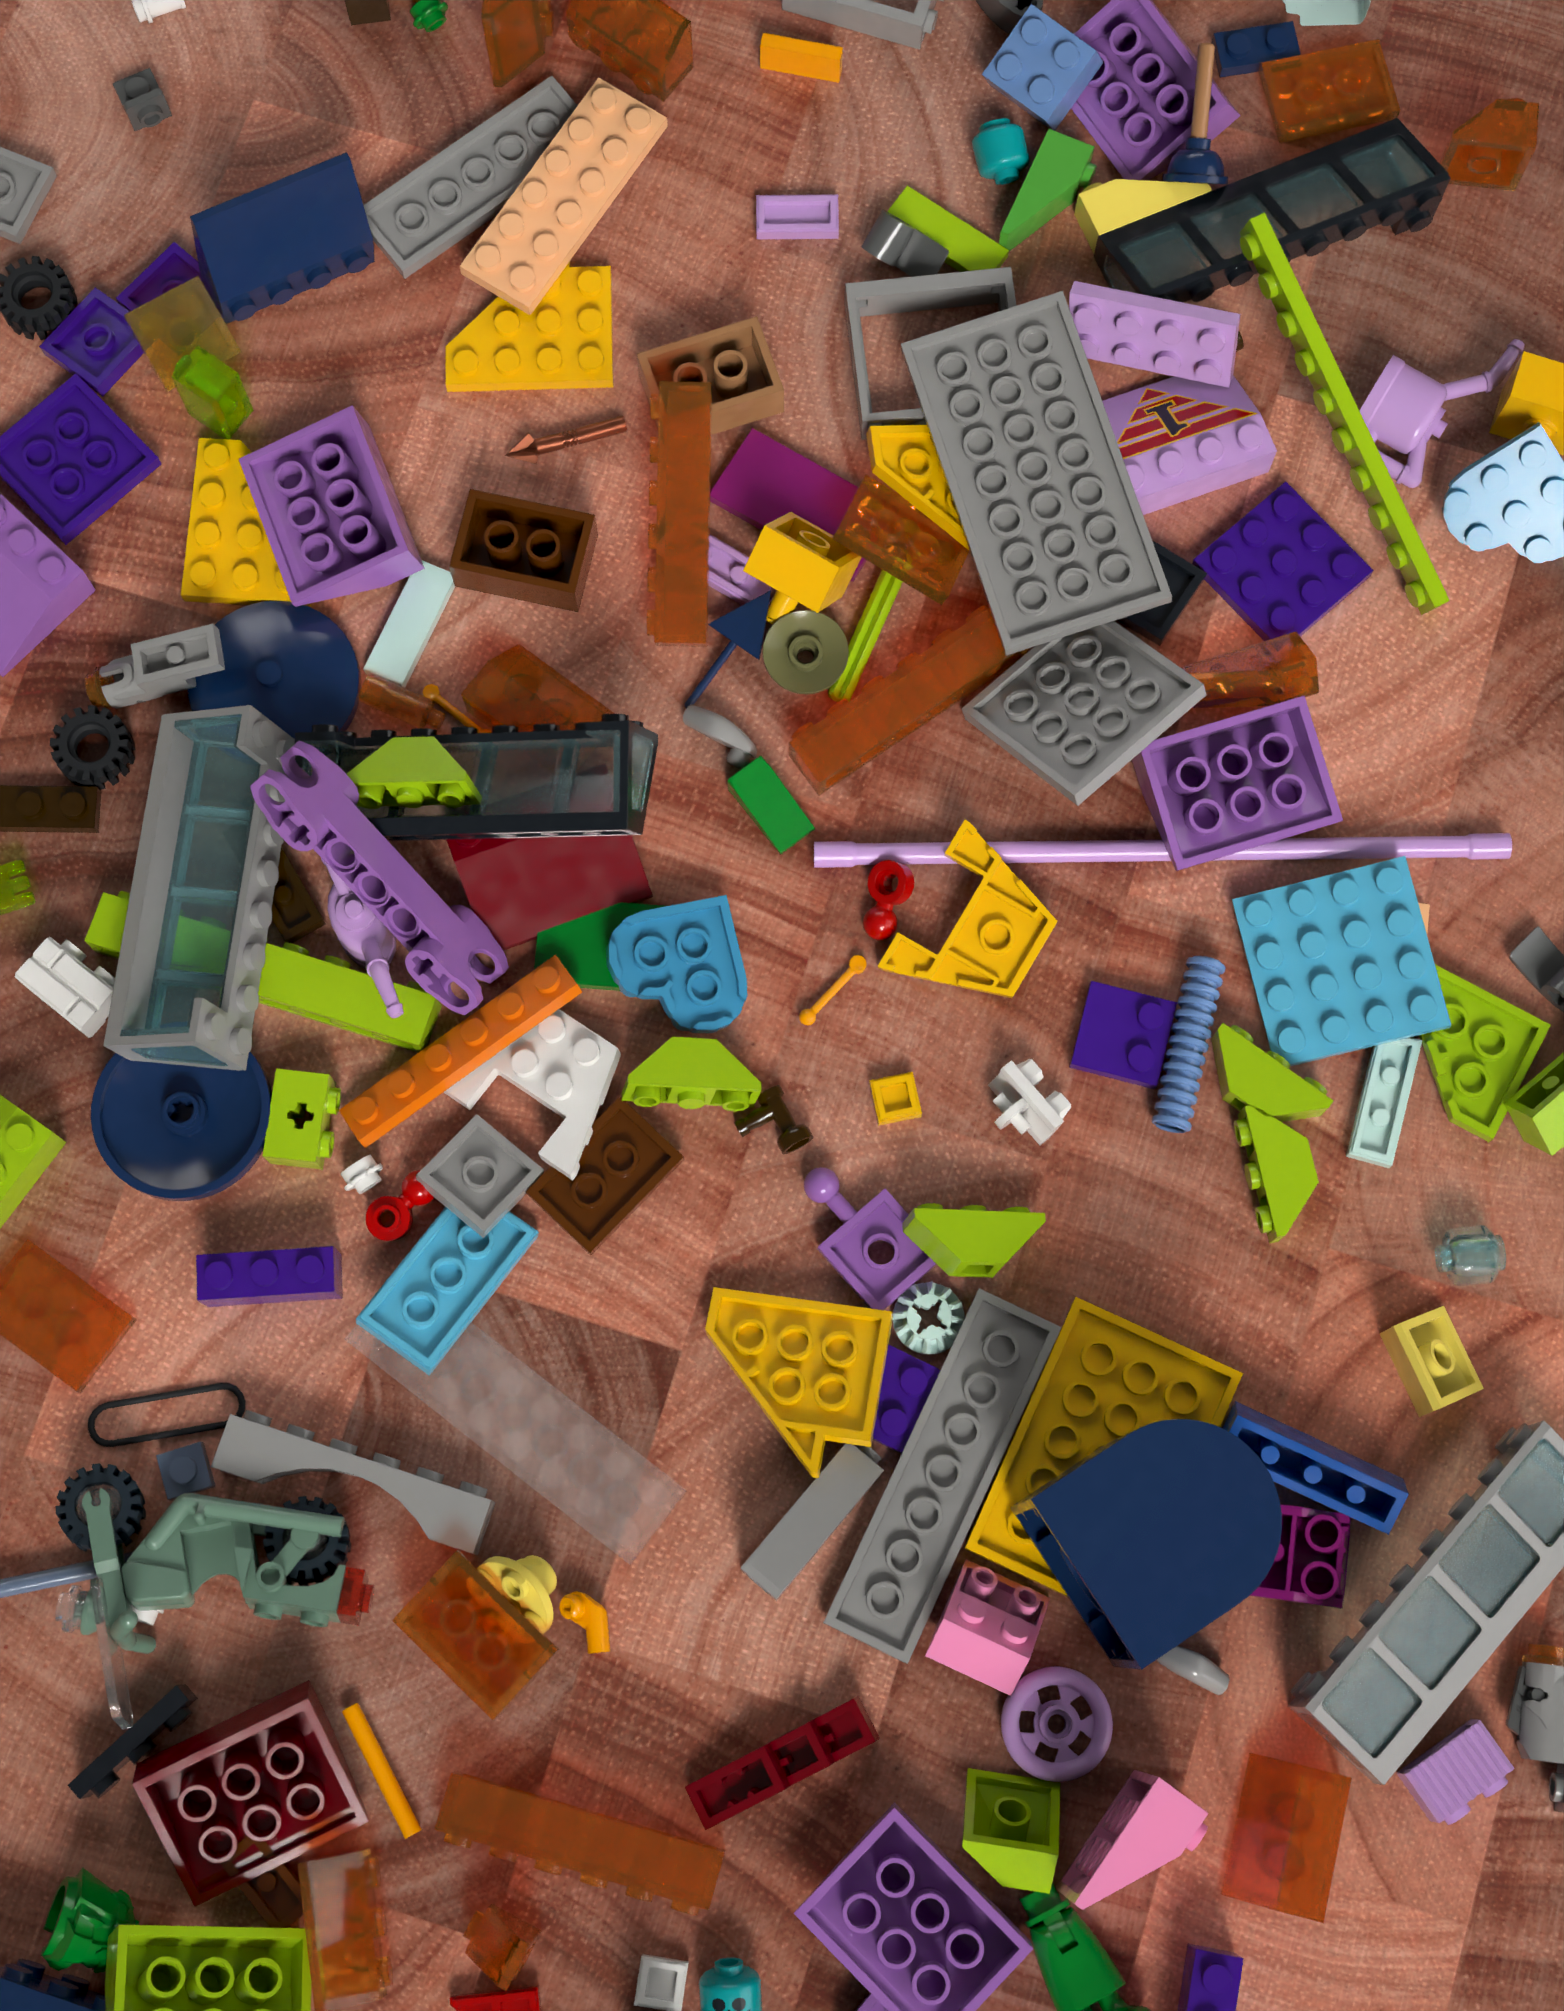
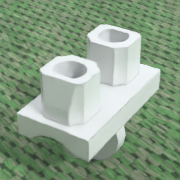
M1032 1059L1017 1065L1011 1060L1001 1068L1000 1073L988 1086L997 1095L993 1102L1003 1113L994 1122L1001 1130L1012 1123L1021 1135L1028 1131L1034 1140L1041 1145L1062 1125L1064 1116L1071 1109V1103L1062 1093L1054 1091L1046 1098L1039 1093L1034 1086L1044 1076L1042 1070Z

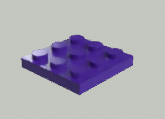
M76 373L0 436V478L65 545L71 542L162 465L156 454Z
M1286 481L1194 558L1192 562L1194 566L1207 573L1205 581L1278 656L1364 583L1374 571Z

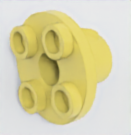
M530 1555L515 1561L507 1557L494 1556L485 1560L469 1577V1587L474 1592L476 1600L485 1614L484 1623L487 1629L495 1636L504 1637L507 1634L518 1640L534 1641L539 1639L551 1627L554 1613L549 1595L556 1588L557 1577L551 1565L543 1558Z

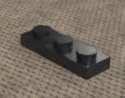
M186 1684L176 1685L68 1784L69 1788L79 1799L91 1797L93 1794L99 1799L120 1781V1777L116 1773L129 1761L134 1765L141 1762L156 1748L157 1745L152 1740L165 1728L170 1732L174 1731L191 1716L192 1711L188 1707L198 1698Z

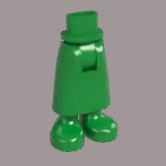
M1053 1882L1050 1894L1033 1891L1019 1899L1029 1917V1920L1024 1923L1027 1928H1031L1030 1935L1035 1956L1056 2011H1092L1090 2005L1097 2001L1102 2011H1151L1145 2006L1128 2005L1120 1997L1117 1989L1125 1985L1126 1981L1105 1948L1079 1914L1072 1907L1067 1908L1071 1904L1068 1898L1062 1901Z

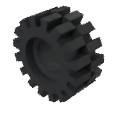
M32 256V264H28L24 257L18 259L19 268L15 269L11 263L5 267L9 274L8 277L0 273V311L9 327L11 326L18 335H21L23 332L27 339L33 340L36 332L40 340H45L47 338L46 332L50 330L53 332L65 320L67 315L75 309L74 304H78L77 297L67 275L59 265L55 266L54 262L48 258L45 259L43 264L39 256ZM45 287L51 291V298L40 308L26 309L21 305L23 296L34 288Z
M88 705V712H84L81 707L73 709L76 714L73 718H70L66 713L61 717L65 723L64 726L55 725L53 729L57 737L50 738V746L54 750V752H51V755L59 769L75 785L78 783L81 786L95 785L101 790L106 789L104 782L109 781L113 786L119 783L116 776L121 773L126 777L130 772L126 765L127 763H134L135 756L131 750H136L135 743L131 738L132 735L122 720L116 714L113 715L107 708L103 707L99 711L96 705ZM94 733L107 737L109 742L108 751L100 760L86 762L78 757L77 748L84 737Z

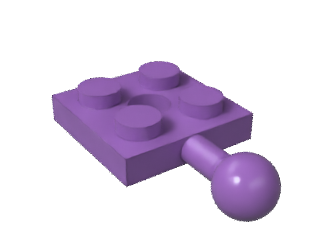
M819 1167L807 1174L804 1180L806 1195L814 1202L826 1203L843 1222V1225L817 1247V1250L868 1308L885 1310L937 1265L903 1233L902 1223L909 1214L886 1189L882 1190L857 1212L843 1195L838 1192L839 1180L832 1170ZM878 1240L888 1242L894 1250L893 1259L887 1264L880 1265L874 1263L868 1256V1248L873 1242Z

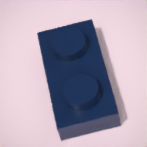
M1293 21L1217 32L1213 34L1211 42L1215 46L1214 56L1219 78L1299 66L1301 60Z

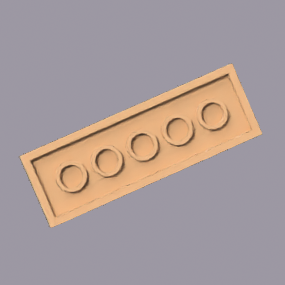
M598 77L461 263V274L528 315H531L668 127L667 117Z

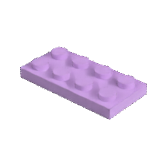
M1074 281L1070 290L1069 310L1087 359L1230 387L1234 374L1240 314Z

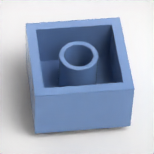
M1031 4L982 75L991 87L1046 127L1055 131L1099 70L1103 61L1094 48Z

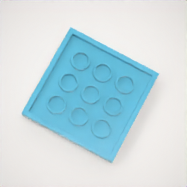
M1406 856L1232 899L1270 1051L1285 1058L1290 1066L1451 1027Z

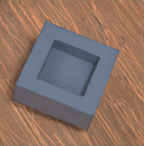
M200 1441L156 1455L168 1500H175L177 1496L184 1493H197L216 1487L203 1442Z

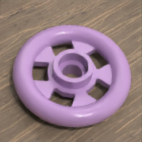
M1051 1666L1037 1669L1018 1681L1012 1695H1008L1004 1702L1001 1714V1732L1010 1756L1024 1771L1042 1780L1065 1782L1084 1776L1100 1763L1111 1742L1113 1719L1104 1693L1092 1679L1071 1668ZM1057 1685L1060 1699L1050 1700L1041 1704L1038 1690L1047 1686ZM1079 1696H1082L1087 1701L1092 1710V1714L1083 1720H1080L1077 1711L1070 1705L1071 1701ZM1021 1711L1035 1712L1033 1733L1020 1732ZM1055 1714L1062 1716L1065 1721L1064 1729L1059 1733H1053L1048 1728V1720ZM1079 1731H1082L1091 1741L1084 1752L1078 1756L1068 1745L1077 1738ZM1039 1742L1058 1749L1054 1762L1043 1760L1035 1755Z

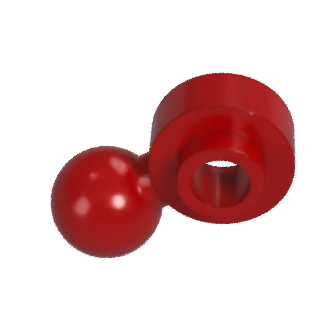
M884 860L877 863L870 871L868 890L877 903L876 906L870 908L865 913L863 928L872 939L885 940L895 933L898 922L893 912L894 905L904 903L913 892V873L903 863ZM897 877L898 886L893 891L891 884L893 879Z
M421 1170L412 1171L405 1176L401 1185L402 1193L398 1197L383 1196L370 1204L365 1219L367 1228L374 1237L383 1241H395L403 1238L410 1231L413 1224L411 1209L415 1205H426L434 1199L427 1189L416 1180V1175ZM385 1210H391L395 1215V1222L390 1227H385L381 1223V1214Z

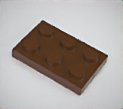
M620 1096L593 1123V1133L589 1144L585 1145L579 1160L580 1168L574 1180L572 1181L550 1166L526 1191V1194L590 1256L684 1161V1156L626 1101H622Z

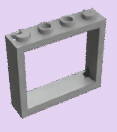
M782 0V10L919 50L926 32L931 34L932 30L935 29L938 18V11L934 10L937 0H918L914 13L871 0Z
M1011 267L845 283L844 305L861 440L867 439L866 433L870 426L927 424L921 408L872 413L860 317L998 303V309L1002 311L1017 306Z

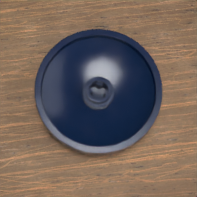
M278 600L258 602L244 606L226 615L215 624L220 632L225 670L195 677L196 687L187 689L192 711L251 705L294 739L295 733L312 732V725L338 726V731H346L360 701L361 673L357 657L349 640L330 618L309 606L295 607L290 601ZM242 714L198 718L196 721L200 728L206 731L239 734ZM216 746L224 754L239 762L256 767L261 766V764L237 747ZM303 757V763L307 762L308 760Z
M190 1022L161 1025L160 1034L189 1033ZM190 1045L157 1047L158 1051L212 1056L200 1048ZM251 1052L248 1054L246 1070L240 1071L131 1061L115 1053L101 1072L93 1093L91 1125L94 1140L109 1168L121 1180L141 1193L168 1201H191L206 1198L227 1189L240 1180L252 1168L263 1152L270 1117L272 1097L270 1083L261 1064Z

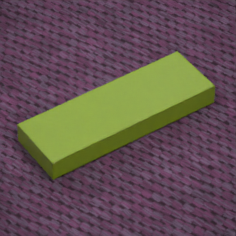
M908 185L887 211L948 249L949 255L945 263L959 272L1000 268L1008 258V249Z

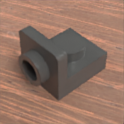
M150 68L112 83L134 131L145 127H154L162 120L172 116L161 88H159Z

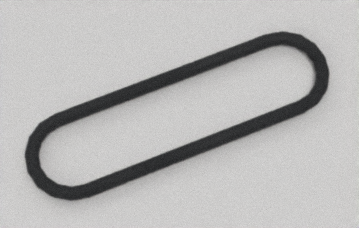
M216 1383L110 1401L99 1405L92 1411L88 1419V1431L90 1437L97 1444L103 1447H116L225 1428L227 1421L116 1440H105L96 1433L95 1420L102 1411L109 1408L216 1390H229L237 1396L239 1408L235 1416L242 1418L246 1401L240 1389L230 1383Z

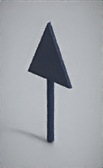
M771 590L708 624L729 639L730 642L686 700L685 708L696 703L737 645L760 660Z

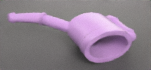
M1514 339L1507 345L1506 351L1489 372L1485 371L1481 375L1441 384L1405 364V361L1394 355L1392 356L1359 411L1374 442L1379 440L1400 453L1408 454L1407 465L1405 466L1379 451L1391 478L1396 480L1397 484L1400 485L1402 483L1409 488H1415L1421 483L1426 444L1431 435L1440 438L1448 423L1441 420L1446 412L1441 407L1444 401L1483 391L1486 393L1491 392L1493 388L1497 387L1504 380L1518 355L1522 354L1525 344L1521 340Z
M321 858L334 883L328 895L327 909L331 926L348 957L358 966L365 968L368 975L372 977L387 1008V1014L390 1018H397L404 1013L403 1005L399 1002L389 973V964L396 952V937Z

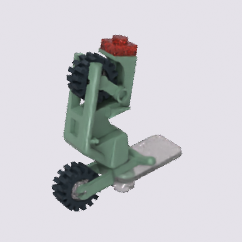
M100 1463L92 1464L93 1470L86 1471L84 1467L77 1470L76 1472L79 1476L75 1480L69 1476L64 1482L67 1487L65 1492L59 1490L57 1499L60 1505L55 1506L56 1515L60 1520L58 1523L69 1540L75 1543L79 1549L87 1552V1549L92 1551L93 1563L98 1577L90 1579L89 1592L83 1591L82 1586L72 1585L68 1593L62 1592L57 1602L55 1620L62 1622L63 1632L72 1633L74 1629H79L82 1635H90L97 1631L110 1713L113 1720L122 1730L133 1727V1716L122 1649L149 1654L156 1648L155 1638L132 1631L138 1623V1616L132 1611L131 1605L140 1611L189 1608L195 1603V1593L203 1583L214 1576L227 1574L235 1577L240 1582L245 1603L249 1609H254L253 1614L261 1618L281 1620L282 1614L299 1616L301 1623L315 1627H327L329 1621L359 1626L362 1612L370 1613L374 1597V1585L368 1584L369 1579L365 1569L346 1567L348 1561L346 1557L347 1552L351 1551L349 1529L342 1513L339 1514L336 1506L332 1503L325 1504L323 1498L314 1497V1501H308L307 1496L298 1497L299 1502L292 1504L291 1500L283 1503V1508L195 1493H184L177 1496L144 1540L125 1562L122 1543L127 1547L133 1542L130 1538L133 1533L139 1535L142 1530L140 1521L146 1518V1511L143 1506L146 1504L144 1496L130 1474L124 1469L122 1472L119 1471L115 1465L108 1464L107 1468H103ZM254 1535L266 1537V1539H263V1544L269 1562L260 1565ZM297 1582V1583H299L300 1586H293V1585Z

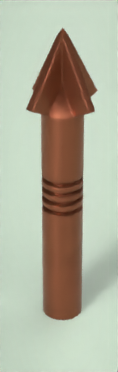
M622 415L574 428V431L570 429V432L566 430V433L563 431L562 434L559 432L536 439L528 432L505 456L537 464L539 455L565 449V446L568 448L569 445L572 447L573 444L576 446L577 443L583 444L627 432L626 422Z

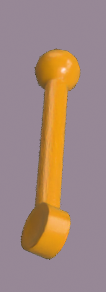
M428 684L424 687L422 693L427 702H436L464 726L477 728L478 733H492L491 730L480 728L444 699L436 685Z
M856 955L850 959L849 968L810 1009H804L800 1012L799 1020L802 1024L812 1025L816 1021V1014L854 974H861L865 971L867 965L865 958Z

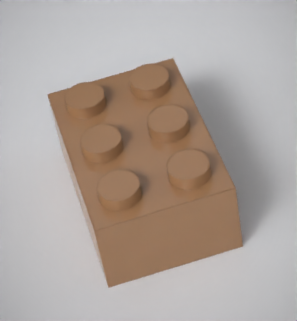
M757 316L637 353L639 377L665 449L784 412V388Z

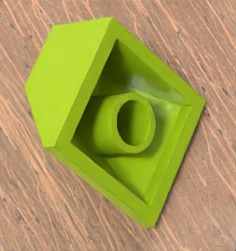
M968 1768L966 1774L962 1847L1002 1887L1050 1894L1059 1856L1061 1782Z

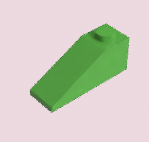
M1048 129L1001 229L1000 245L1011 251L1075 201L1080 188L1089 186L1097 168V165L1091 163L1094 146Z

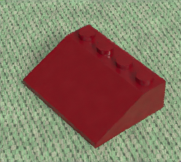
M606 764L574 775L568 813L619 812V798ZM561 780L486 806L485 815L555 813ZM473 811L460 816H471ZM632 835L446 840L472 911L488 927L503 951L537 939L538 932L620 902L638 903L653 897Z
M309 1680L137 1763L132 1785L194 1907L369 1822L368 1814L331 1723ZM247 1836L254 1841H266L269 1847L276 1853L275 1856L266 1859L255 1843H253L232 1861L234 1866L240 1871V1873L232 1877L229 1876L220 1864L229 1860L234 1855L237 1844Z

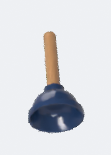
M1205 42L1198 46L1191 137L1186 138L1185 149L1179 150L1172 157L1167 174H1163L1162 181L1228 184V177H1224L1222 159L1216 152L1210 150L1211 139H1207L1215 46L1212 43Z

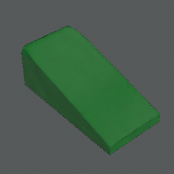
M762 756L757 757L728 779V791L780 855L815 830L810 820Z

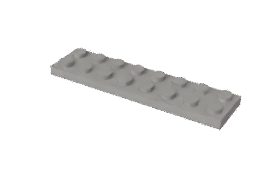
M980 1288L978 1289L826 1615L824 1624L908 1664L1060 1332V1326Z

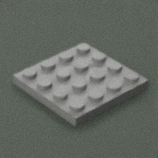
M1111 621L1033 647L961 710L965 720L1079 806L1207 694L1202 682L1121 625Z

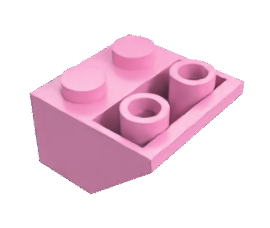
M966 1559L938 1621L925 1656L1011 1696L1031 1658L1050 1598Z

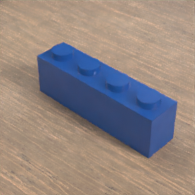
M1234 1402L1222 1427L1241 1439L1258 1455L1274 1482L1388 1535L1409 1495L1403 1478L1239 1402Z

